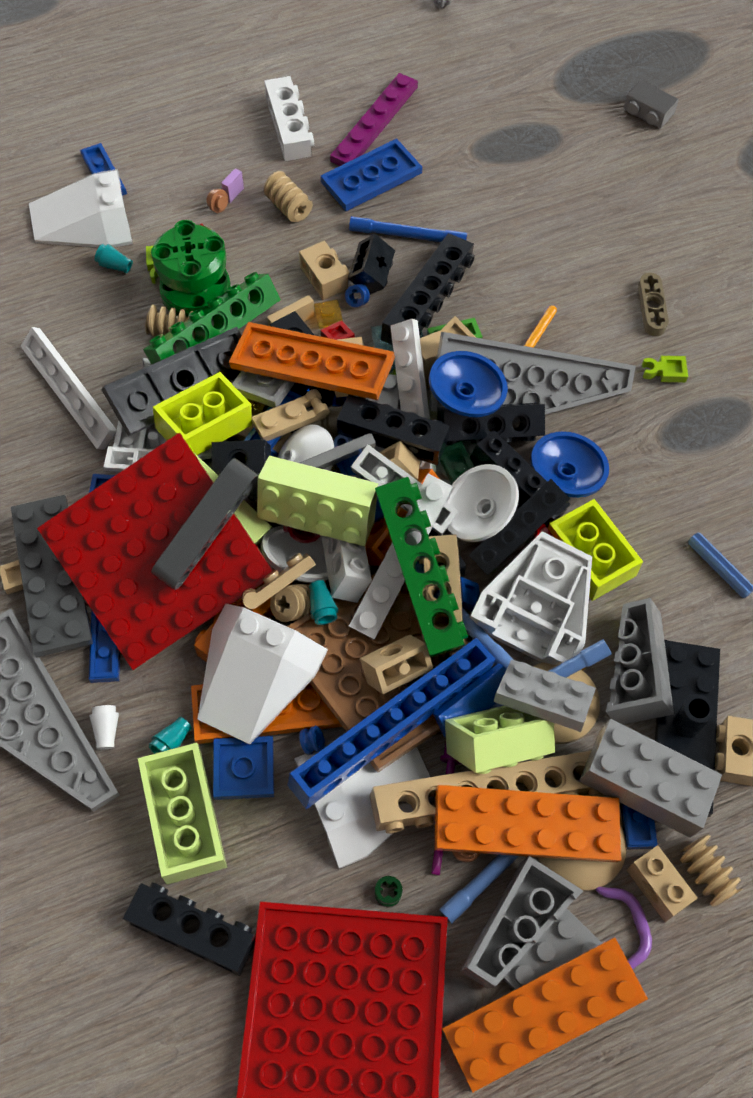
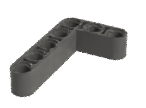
M236 458L232 459L155 563L151 573L173 590H177L187 579L245 498L251 501L257 499L259 475Z

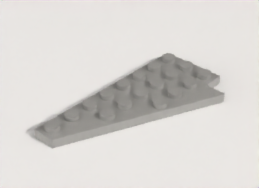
M441 332L437 359L444 354L454 351H469L488 358L499 367L507 381L508 392L503 404L541 403L545 404V414L631 391L636 367L635 365ZM431 391L428 408L430 411L437 412L438 407L444 406L434 397ZM493 417L487 423L488 430L495 427V419ZM515 417L512 423L520 422L519 417ZM469 419L462 423L463 432H467L470 429L471 423Z
M9 609L0 614V748L94 812L120 795L40 657H35L32 644L12 609Z

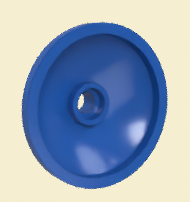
M454 351L444 354L434 362L429 374V386L434 397L445 408L462 416L483 417L490 415L503 405L507 396L508 386L502 371L491 360L477 353Z
M554 432L547 434L537 441L531 453V466L547 482L552 479L568 497L580 498L593 495L604 486L609 475V463L602 449L592 440L577 433Z

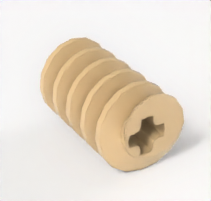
M277 171L267 179L264 186V194L290 221L300 222L309 215L313 202L308 200V196L300 188H297V185L283 171Z
M152 304L146 317V334H151L155 337L161 334L165 335L170 332L169 328L172 325L181 321L185 322L189 319V316L186 317L185 310L183 309L176 316L175 308H171L169 314H167L165 306H162L158 313L156 305ZM193 330V332H192L193 339H195V331H194V330Z
M310 583L289 585L273 595L270 601V608L274 617L281 622L299 620L311 613Z
M706 834L680 851H685L680 861L682 863L692 862L687 871L689 874L700 873L695 883L697 885L707 883L702 893L704 896L715 895L710 902V905L714 907L743 889H736V886L741 881L739 877L731 879L728 877L733 870L732 866L721 867V864L726 859L725 856H713L718 846H706L707 841L711 837L709 834Z

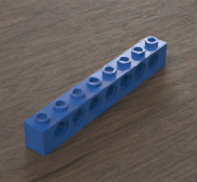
M475 638L293 770L289 775L287 786L307 810L488 672L496 659Z

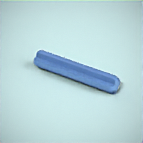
M698 532L688 541L689 545L742 598L748 597L753 592V585L701 533Z

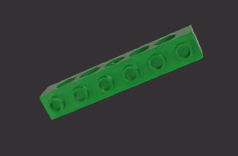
M253 272L245 276L243 283L227 288V294L209 300L206 308L191 312L188 315V320L175 323L169 328L170 332L167 334H161L152 338L149 341L150 345L143 349L151 365L235 327L240 329L279 302L281 299L269 274ZM212 317H213V319H214V325H213V326H212V324H211V319H212ZM193 330L195 331V339L192 336ZM174 342L177 347L176 352L173 351Z
M405 477L376 487L375 490L429 655L433 657L465 646L463 639L469 637L464 622H457L454 611L459 610L454 593L448 594L445 583L450 582L445 566L438 565L435 555L440 554V550L435 537L429 538L426 528L431 527V523L426 510L420 511L417 501L421 500L422 496L417 483L411 484L409 477ZM408 504L412 506V513L408 517L401 518L397 515V510L401 505ZM417 531L421 533V541L417 545L406 543V537L410 532ZM423 558L428 559L431 562L430 569L425 573L416 572V562ZM430 586H436L440 589V596L435 601H427L424 597L425 590ZM438 614H446L449 617V625L445 629L439 630L434 627L433 620Z

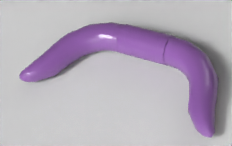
M597 887L596 891L600 895L623 901L631 911L640 937L638 950L627 959L633 970L647 959L652 947V937L640 902L628 891L620 888Z

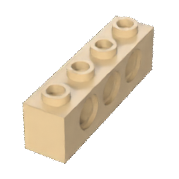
M457 535L429 536L430 539L435 537L440 550V554L435 555L437 562L447 565L446 571L450 582L445 583L448 594L454 593L459 607V610L454 611L457 622L463 621ZM423 558L419 560V564L424 563L425 573L430 569L431 562ZM436 586L428 587L425 590L426 600H437L433 595L440 589ZM438 614L433 620L434 627L439 630L445 629L447 626L438 627L435 625V621L439 617H449L446 614ZM460 647V648H457V649H454V650H451V651H448V652H445V653H456L457 651H459V650H460L461 648H463V647Z

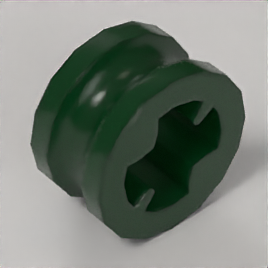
M384 876L376 883L375 899L384 907H393L401 900L403 888L397 878ZM386 885L389 888L393 885L396 888L394 890L396 896L392 898L388 895L384 898L381 895L383 893V888L381 887Z

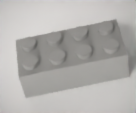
M610 719L598 733L579 782L610 798H619L620 803L690 838L704 828L722 774Z

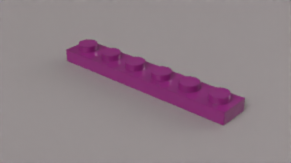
M398 73L332 152L330 162L341 166L362 156L418 88V80Z

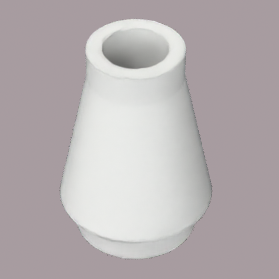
M102 705L93 707L92 714L89 717L96 740V749L107 750L115 748L114 741L119 713L116 712V706Z

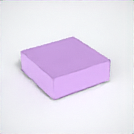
M234 169L221 182L222 190H225L228 194L229 203L244 189L242 172Z

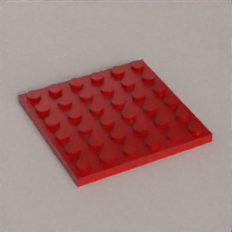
M181 433L176 434L37 528L132 670H135L221 612L225 604L231 605L242 598V594L246 589H255L264 583L263 578L273 571L234 513L177 590H173L151 573L155 563L214 483Z
M260 901L236 1098H438L448 917Z

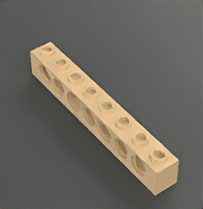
M591 751L519 762L513 767L501 766L491 769V772L486 774H477L471 770L374 786L369 797L376 831L385 830L387 834H392L404 830L405 826L415 825L416 828H426L434 824L435 807L429 803L428 798L436 797V787L438 785L475 788L493 787L495 789L520 791L516 786V782H521L525 784L529 792L602 797L604 794L578 782L573 776V773L582 775ZM545 777L551 778L555 782L556 788L548 786L545 782ZM398 803H409L413 811L410 813L403 812L399 808Z

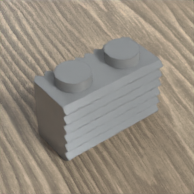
M640 79L628 92L624 110L636 117L639 116L643 121L646 120L650 125L660 129L675 114L679 99Z

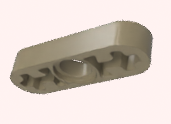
M645 273L641 276L638 284L644 329L651 336H661L665 333L669 323L662 280L655 273ZM655 301L659 304V307L652 308L647 302ZM657 316L656 322H657V325H660V326H656V323L653 322L654 317Z

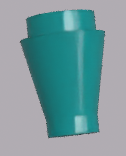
M101 244L95 253L94 260L99 263L100 267L128 273L132 267L133 260L124 256L110 244Z
M317 580L310 583L311 618L318 625L334 622L337 619L339 609L328 591L325 581Z
M178 717L176 721L151 738L150 750L156 754L180 747L187 733L192 729L191 725L184 718Z

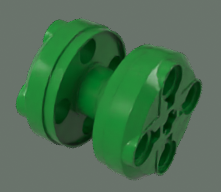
M190 220L178 221L173 228L164 232L156 240L151 249L154 268L160 278L159 289L163 305L169 312L171 308H175L176 316L179 315L181 309L185 310L186 317H188L191 311L203 310L208 306L207 302L218 296H224L227 294L226 289L231 287L230 278L225 269L227 257L224 240L214 230L206 226L195 224Z

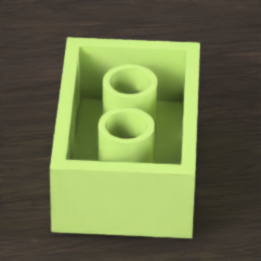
M507 706L445 720L447 754L477 774H486L491 772V769L501 766L513 767L518 762L528 759L540 760L544 755L555 753L553 722Z

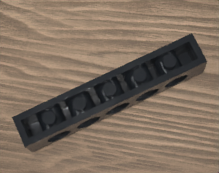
M450 233L446 235L382 322L381 341L393 345L391 325L409 319L418 321L419 336H421L423 328L429 327L433 314L441 310L445 297L449 298L451 296L455 283H460L465 269L472 266L475 255L472 254L474 243Z

